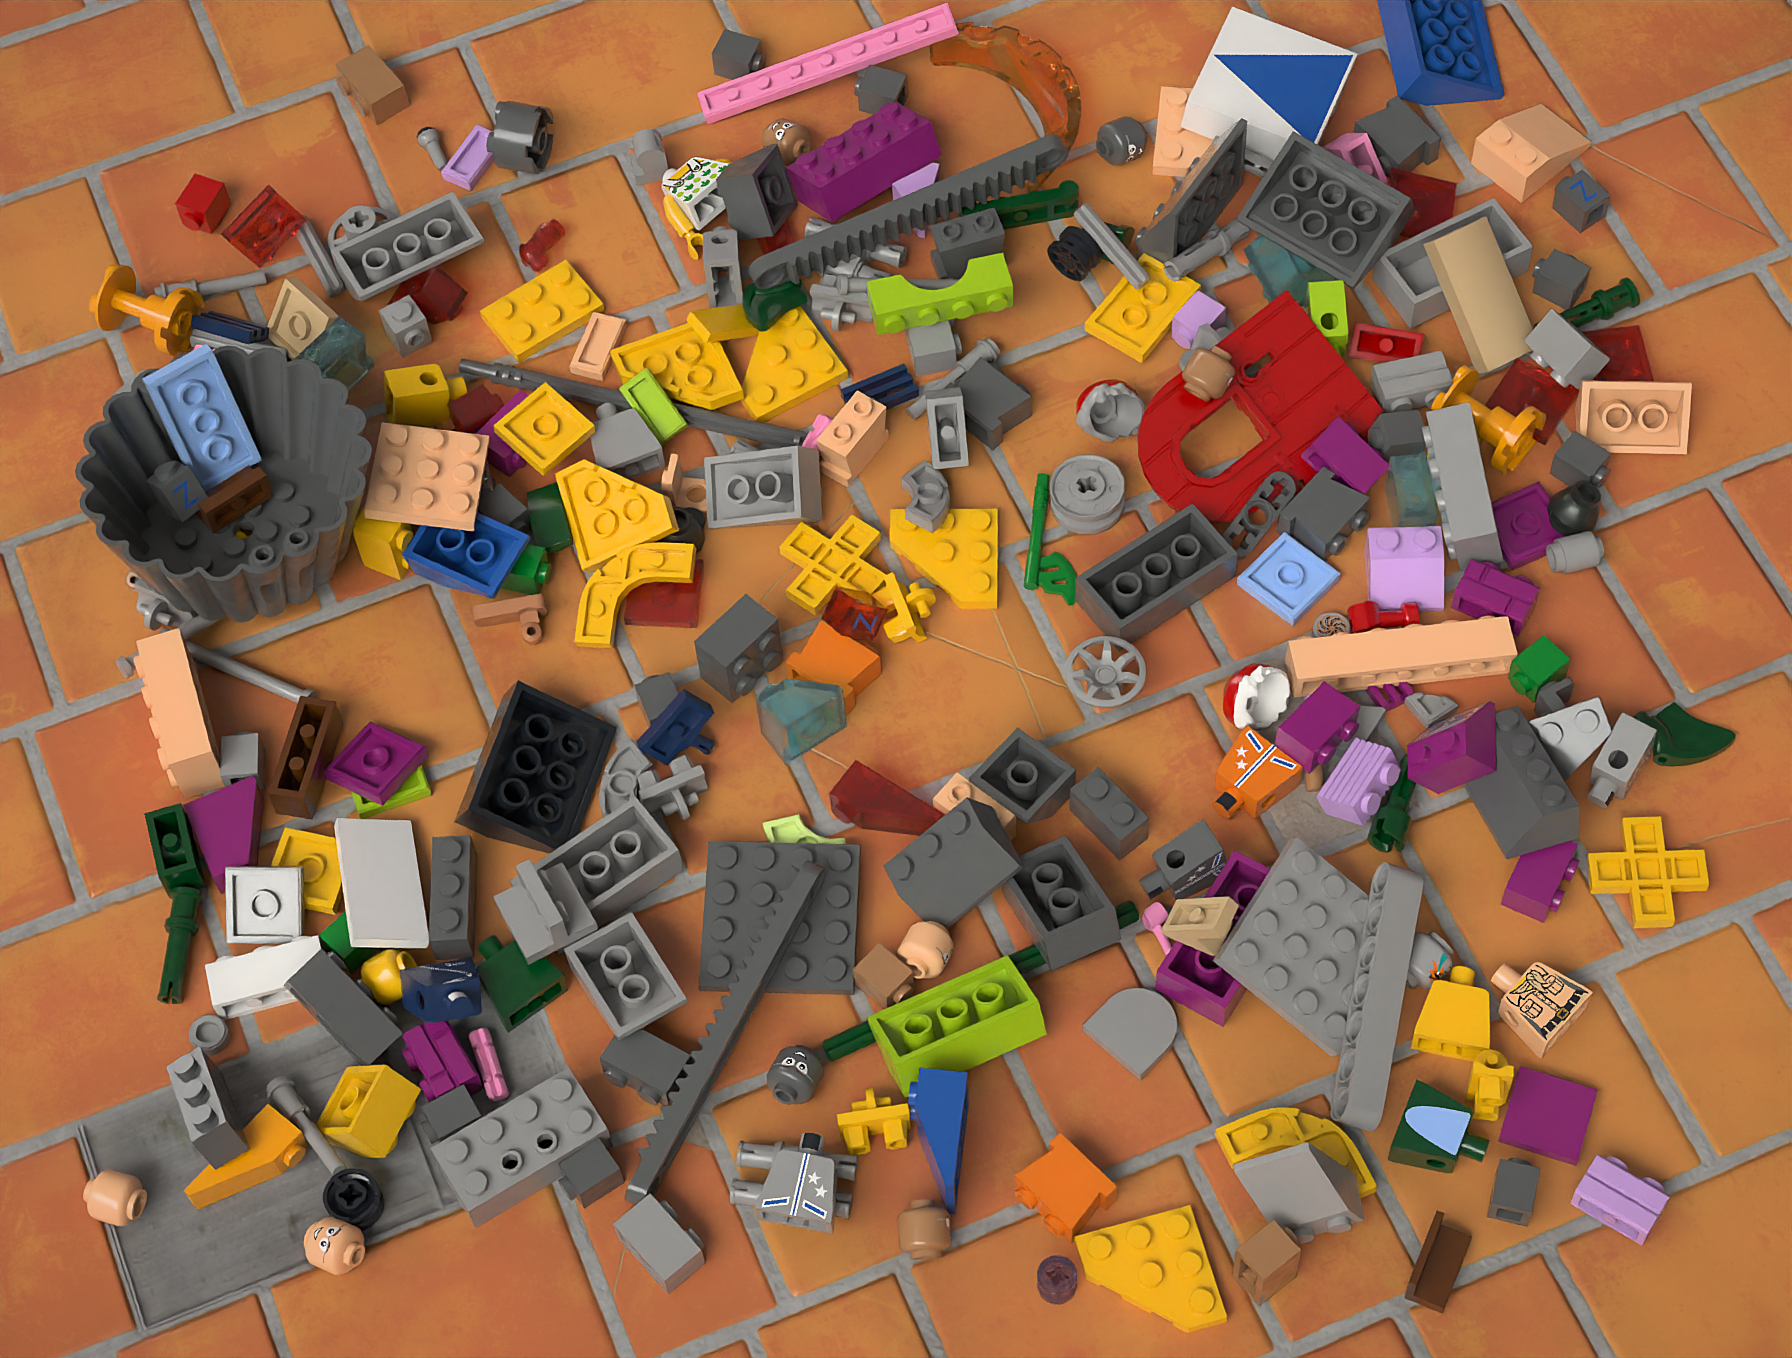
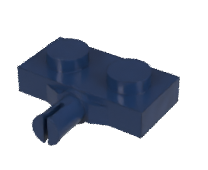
M683 689L636 741L639 750L665 765H668L679 752L689 746L698 749L703 754H709V750L712 751L714 747V741L701 735L700 732L703 725L714 714L711 704Z

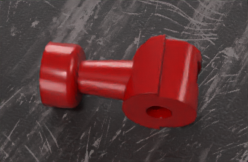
M1373 601L1354 604L1347 610L1352 634L1368 632L1375 628L1386 629L1396 626L1404 628L1411 624H1420L1419 610L1416 602L1402 603L1400 611H1380L1379 605Z

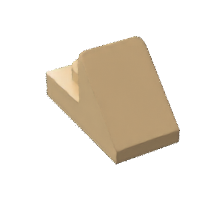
M1230 897L1177 899L1161 932L1171 939L1209 955L1216 956L1231 929L1232 919L1239 905Z

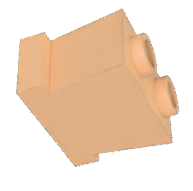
M859 391L855 392L816 440L823 458L819 463L821 473L848 488L889 439L888 430L885 429L886 406Z

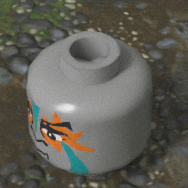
M1432 931L1429 934L1417 932L1414 935L1406 985L1411 989L1418 985L1423 989L1430 990L1433 981L1441 980L1453 967L1451 955L1454 952L1436 933Z

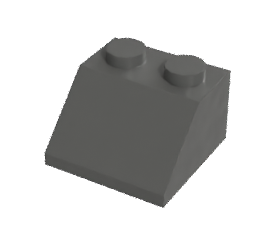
M772 144L728 164L716 179L718 194L723 198L728 213V223L731 228L737 231L738 240L774 236L798 206L778 144Z
M1017 727L969 777V782L1022 821L1030 824L1052 817L1070 798V789L1075 785L1076 769Z

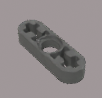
M1274 472L1265 478L1221 534L1231 546L1233 542L1231 539L1239 535L1243 529L1248 532L1240 542L1241 547L1235 550L1238 553L1237 561L1246 557L1254 549L1277 519L1279 513L1293 498L1296 487L1293 479L1288 474ZM1280 483L1283 486L1281 489L1282 494H1279L1269 503L1265 499L1273 491V486ZM1257 507L1264 512L1266 520L1263 525H1255L1249 520L1248 511L1250 508Z

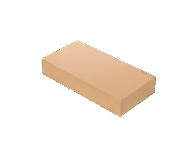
M593 312L570 363V372L604 381L612 362L609 350L618 348L627 328L626 319Z

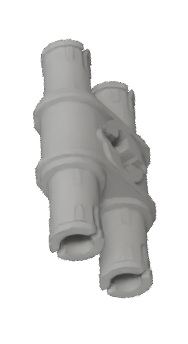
M811 216L805 227V237L836 224ZM887 242V246L883 247L877 243L875 244L874 252L863 249L862 257L851 254L850 262L846 263L840 259L837 260L836 268L825 265L824 273L821 274L818 271L817 273L821 278L824 274L837 277L839 274H847L848 278L890 277L893 274L867 266L868 263L874 259L896 268H901L903 266L901 262L904 263L906 259L907 247Z
M740 1141L738 1144L740 1152L737 1151L736 1166L770 1170L779 1150L785 1149L798 1152L799 1146L788 1145L784 1141L775 1142L774 1146ZM822 1152V1157L835 1160L837 1178L850 1179L851 1181L856 1180L857 1173L855 1170L858 1169V1155ZM733 1178L731 1184L733 1189L730 1190V1204L756 1206L765 1183ZM836 1192L835 1216L849 1219L851 1214L849 1208L852 1207V1193Z

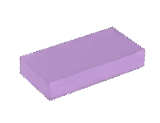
M476 124L441 171L443 179L472 191L494 161L493 153L487 152L486 147L487 137L493 131Z

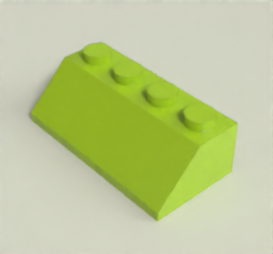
M1008 955L867 1017L868 1024L889 1072L905 1098L909 1096L911 1081L918 1082L920 1068L964 1072L1047 1035L1039 1001Z

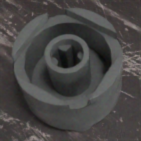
M499 101L495 108V129L487 137V152L493 153L494 162L498 168L540 174L538 168L544 169L546 167L553 143V134H547V123L553 124V115L550 108L513 101Z

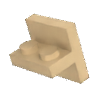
M296 276L285 278L267 327H269L268 338L276 346L286 348L288 350V357L291 360L306 359L313 361L320 367L326 350L351 346L356 334L338 319L339 316Z

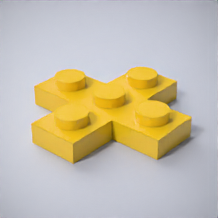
M851 515L831 539L801 522L779 546L781 555L804 569L786 589L787 598L815 616L837 590L867 608L873 601L871 595L886 586L884 580L886 574L864 561L866 556L881 540V533L854 515Z
M1661 816L1624 817L1620 823L1624 852L1588 853L1586 863L1590 894L1629 893L1634 928L1673 927L1675 916L1671 892L1707 891L1709 879L1704 850L1665 851Z

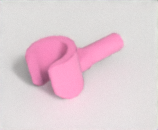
M1154 902L1145 909L1142 923L1149 931H1153L1167 956L1172 946L1168 937L1161 932L1163 928L1161 924L1167 920L1168 913L1159 902Z

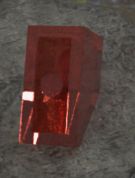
M437 266L401 282L387 305L410 295L425 316L426 321L436 325L447 320L453 321L463 310L461 303L468 292Z

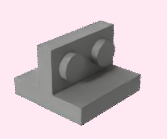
M530 859L516 865L521 883L493 896L497 908L528 965L598 930L596 921L563 862L545 871L541 869L536 872Z

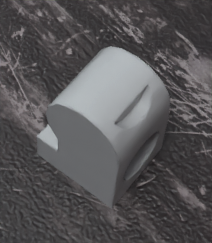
M655 129L640 130L632 137L634 153L630 154L636 185L663 180L664 173L668 170L660 133Z

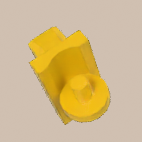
M894 572L884 576L886 586L871 596L876 608L882 615L895 609L898 612L897 616L883 623L888 638L894 644L910 637L917 643L926 640L927 637L917 612H919L921 618L930 616L929 607L936 600L933 590L930 588H920L919 583L915 582L909 585L911 592L909 593L906 585L898 582Z
M1493 1049L1483 1050L1475 1056L1466 1086L1465 1100L1474 1101V1119L1497 1121L1499 1106L1506 1103L1514 1077V1066H1509L1504 1055Z
M873 1087L865 1088L866 1100L851 1102L852 1112L837 1114L840 1139H845L850 1155H861L870 1152L869 1135L884 1133L886 1149L893 1150L907 1146V1129H911L908 1103L891 1106L890 1096L875 1099Z

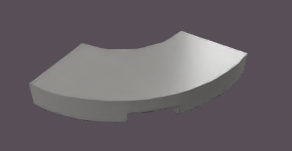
M924 460L901 477L902 488L912 497V502L905 508V519L933 533L942 525L948 515L950 497L945 477L938 469H933L932 464Z
M632 738L614 753L604 769L599 792V802L603 817L636 796L638 799V791L640 789L638 775L654 770L651 761L639 750L638 745Z

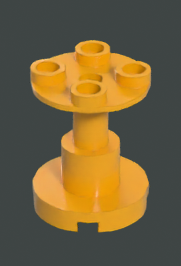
M116 264L109 265L99 292L95 293L89 302V311L95 314L97 326L104 331L115 330L123 323L127 315L130 314L140 318V323L143 327L154 331L155 345L159 351L176 357L179 350L186 352L190 349L191 342L189 340L193 331V327H191L192 315L198 314V307L204 308L201 294L186 287H179L171 292L167 298L153 294L146 299L135 295L136 275L131 267Z
M1463 365L1456 372L1452 381L1454 384L1448 392L1442 391L1437 395L1431 405V410L1470 402L1474 424L1480 428L1478 436L1496 447L1492 456L1491 466L1505 475L1507 474V468L1513 471L1531 451L1536 443V440L1532 438L1535 428L1542 431L1546 421V414L1534 406L1527 407L1517 417L1500 406L1495 407L1493 410L1489 409L1471 397L1478 380V371Z

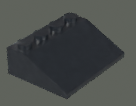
M518 680L502 697L454 822L488 838L549 854L578 835L617 727Z

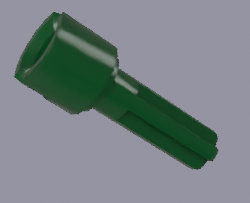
M1407 754L1404 755L1400 762L1399 777L1392 786L1386 806L1380 807L1375 813L1367 837L1371 846L1385 853L1392 850L1394 841H1396L1395 847L1397 851L1401 852L1404 849L1412 824L1411 817L1407 812L1416 783L1408 779Z

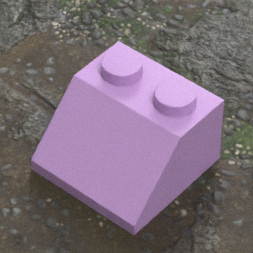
M1441 526L1368 528L1364 556L1369 601L1376 602L1379 605L1380 611H1400L1401 604L1416 602L1419 612L1443 611L1444 549Z

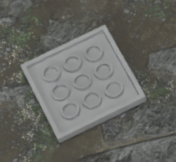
M1294 837L1284 847L1213 961L1331 1057L1339 1055L1342 1048L1369 895L1302 840Z

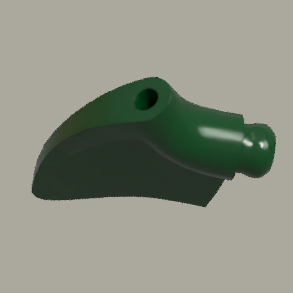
M799 278L798 284L788 281L767 290H760L754 283H749L742 297L743 310L748 322L757 330L764 332L769 330L785 313L807 303V296L800 290L802 286L801 279Z
M1675 702L1655 716L1650 717L1645 711H1640L1633 717L1657 730L1652 749L1653 762L1661 766H1687L1703 762L1725 751L1734 743L1736 738L1734 732L1694 718Z

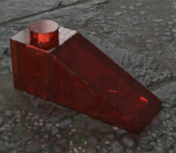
M857 760L853 762L829 792L833 814L843 823L850 824L852 822L861 829L920 836L945 816V814Z

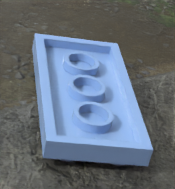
M207 344L142 378L182 464L190 467L205 492L248 465L251 467L262 460L216 357Z

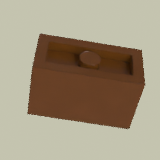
M248 465L205 492L208 498L198 504L200 510L196 514L213 534L273 496L267 475L259 466L252 469Z
M1437 1210L1408 1282L1404 1298L1443 1314L1472 1236L1442 1225L1445 1213Z

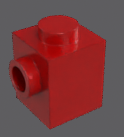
M194 173L175 205L182 224L187 228L212 234L230 207L231 201L224 183Z

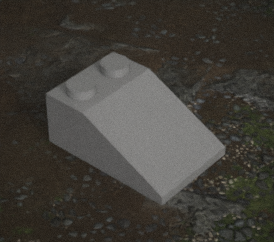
M790 446L704 458L708 529L800 524L801 522L822 521L819 450L802 446Z
M632 912L564 949L571 971L593 1006L618 1040L625 1038L688 1002Z
M1309 1142L1233 1164L1235 1174L1267 1222L1270 1223L1274 1219L1281 1228H1289L1298 1238L1300 1244L1312 1241L1314 1235L1327 1231L1330 1233L1345 1232L1352 1228V1224L1365 1221L1356 1175Z

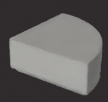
M1423 692L1405 697L1404 702L1426 730L1430 726L1456 713L1458 705L1446 696L1442 695L1439 697L1424 694Z

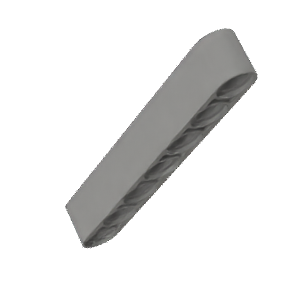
M1383 862L1376 869L1371 884L1330 1111L1331 1118L1334 1121L1368 1132H1372L1377 1128L1384 1110L1423 890V877L1421 874L1387 862Z

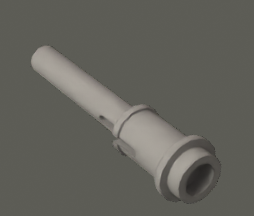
M264 271L200 283H196L195 279L165 285L162 282L160 283L161 286L154 287L155 295L167 298L171 292L179 287H186L199 292L201 296L265 285L267 282Z
M990 338L985 340L979 339L976 342V347L955 363L956 368L930 390L944 389L950 382L956 386L979 357H982L988 363L994 364L998 360L997 356L1000 355L998 346ZM925 394L906 409L908 415L914 420L927 410Z
M284 1076L273 1079L266 1088L268 1101L271 1104H276L286 1119L302 1131L304 1137L333 1176L345 1170L346 1165L310 1118L311 1110L295 1091L296 1084L294 1081Z

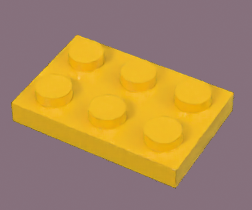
M1145 253L1137 261L1148 273L1149 281L1143 287L1135 289L1124 276L1085 322L1086 332L1140 363L1145 361L1170 331L1175 314L1197 290L1201 292V284L1186 276L1179 281H1171L1165 275L1164 264Z
M567 260L562 261L480 310L482 320L518 363L523 362L589 322L593 312L601 314L605 312L602 301Z

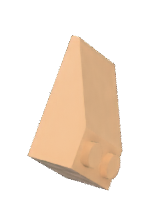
M1539 104L1499 119L1475 139L1471 164L1522 203L1591 147L1592 142L1544 105Z

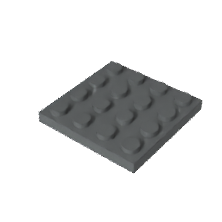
M708 841L699 974L700 991L729 992L728 984L738 983L735 971L737 969H745L742 959L744 956H752L750 944L751 942H759L758 929H766L765 916H774L771 905L781 902L779 897L780 889H789L805 861L809 860L826 869L823 884L764 993L854 995L853 968L856 961L860 845Z

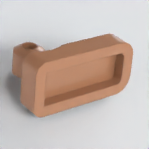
M543 594L489 602L472 607L474 623L477 627L521 621L522 637L527 644L536 645L543 638L539 617L548 615L546 600Z

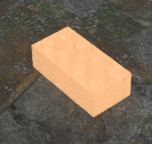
M177 628L136 641L139 655L133 657L139 677H143L145 686L141 687L147 708L151 709L153 717L149 718L154 737L159 740L161 747L157 749L163 770L167 771L172 788L179 786L186 799L225 787L220 777L221 757L198 671L180 629Z

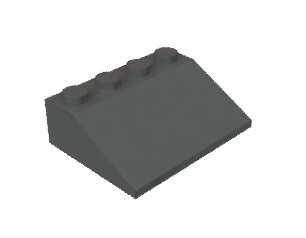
M1241 118L1211 144L1201 158L1196 157L1193 160L1186 178L1183 181L1179 180L1175 184L1171 197L1166 204L1161 203L1158 206L1151 224L1139 231L1135 240L1137 260L1145 253L1164 264L1202 240L1243 185L1247 120Z
M1293 131L1236 220L1335 279L1344 280V284L1355 289L1397 240L1416 209L1410 197Z

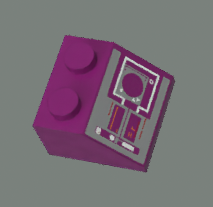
M1488 701L1438 722L1407 745L1408 779L1440 794L1496 771L1495 703Z

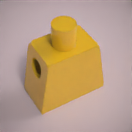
M437 364L384 371L385 414L389 423L428 428L442 423L449 418V401L467 397V389L463 377L445 380L440 366Z
M1455 966L1451 970L1449 982L1443 980L1433 981L1416 1024L1410 1049L1474 1062V1058L1479 1052L1489 1049V991L1473 987L1474 970L1465 966Z

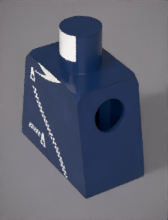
M471 957L400 969L402 1005L427 1023L464 1019L482 1013L480 979Z

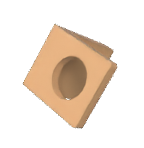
M671 454L668 470H664L662 475V491L667 493L672 507H692L707 513L706 498L698 503L687 499V493L693 488H703L706 491L705 479L682 477L679 454Z

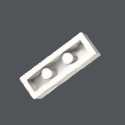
M300 936L294 938L290 943L275 947L262 946L255 949L252 953L237 957L232 955L223 956L214 963L206 964L205 969L212 1006L218 1017L227 1020L298 1001L283 985L321 948L325 951L319 936Z

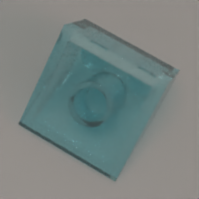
M1259 235L1244 249L1250 262L1248 265L1249 269L1259 279L1263 287L1262 293L1269 303L1288 290L1294 300L1300 306H1304L1308 282L1337 281L1334 277L1262 235Z
M786 678L778 684L767 686L755 698L761 734L785 765L847 727L843 690L839 685Z

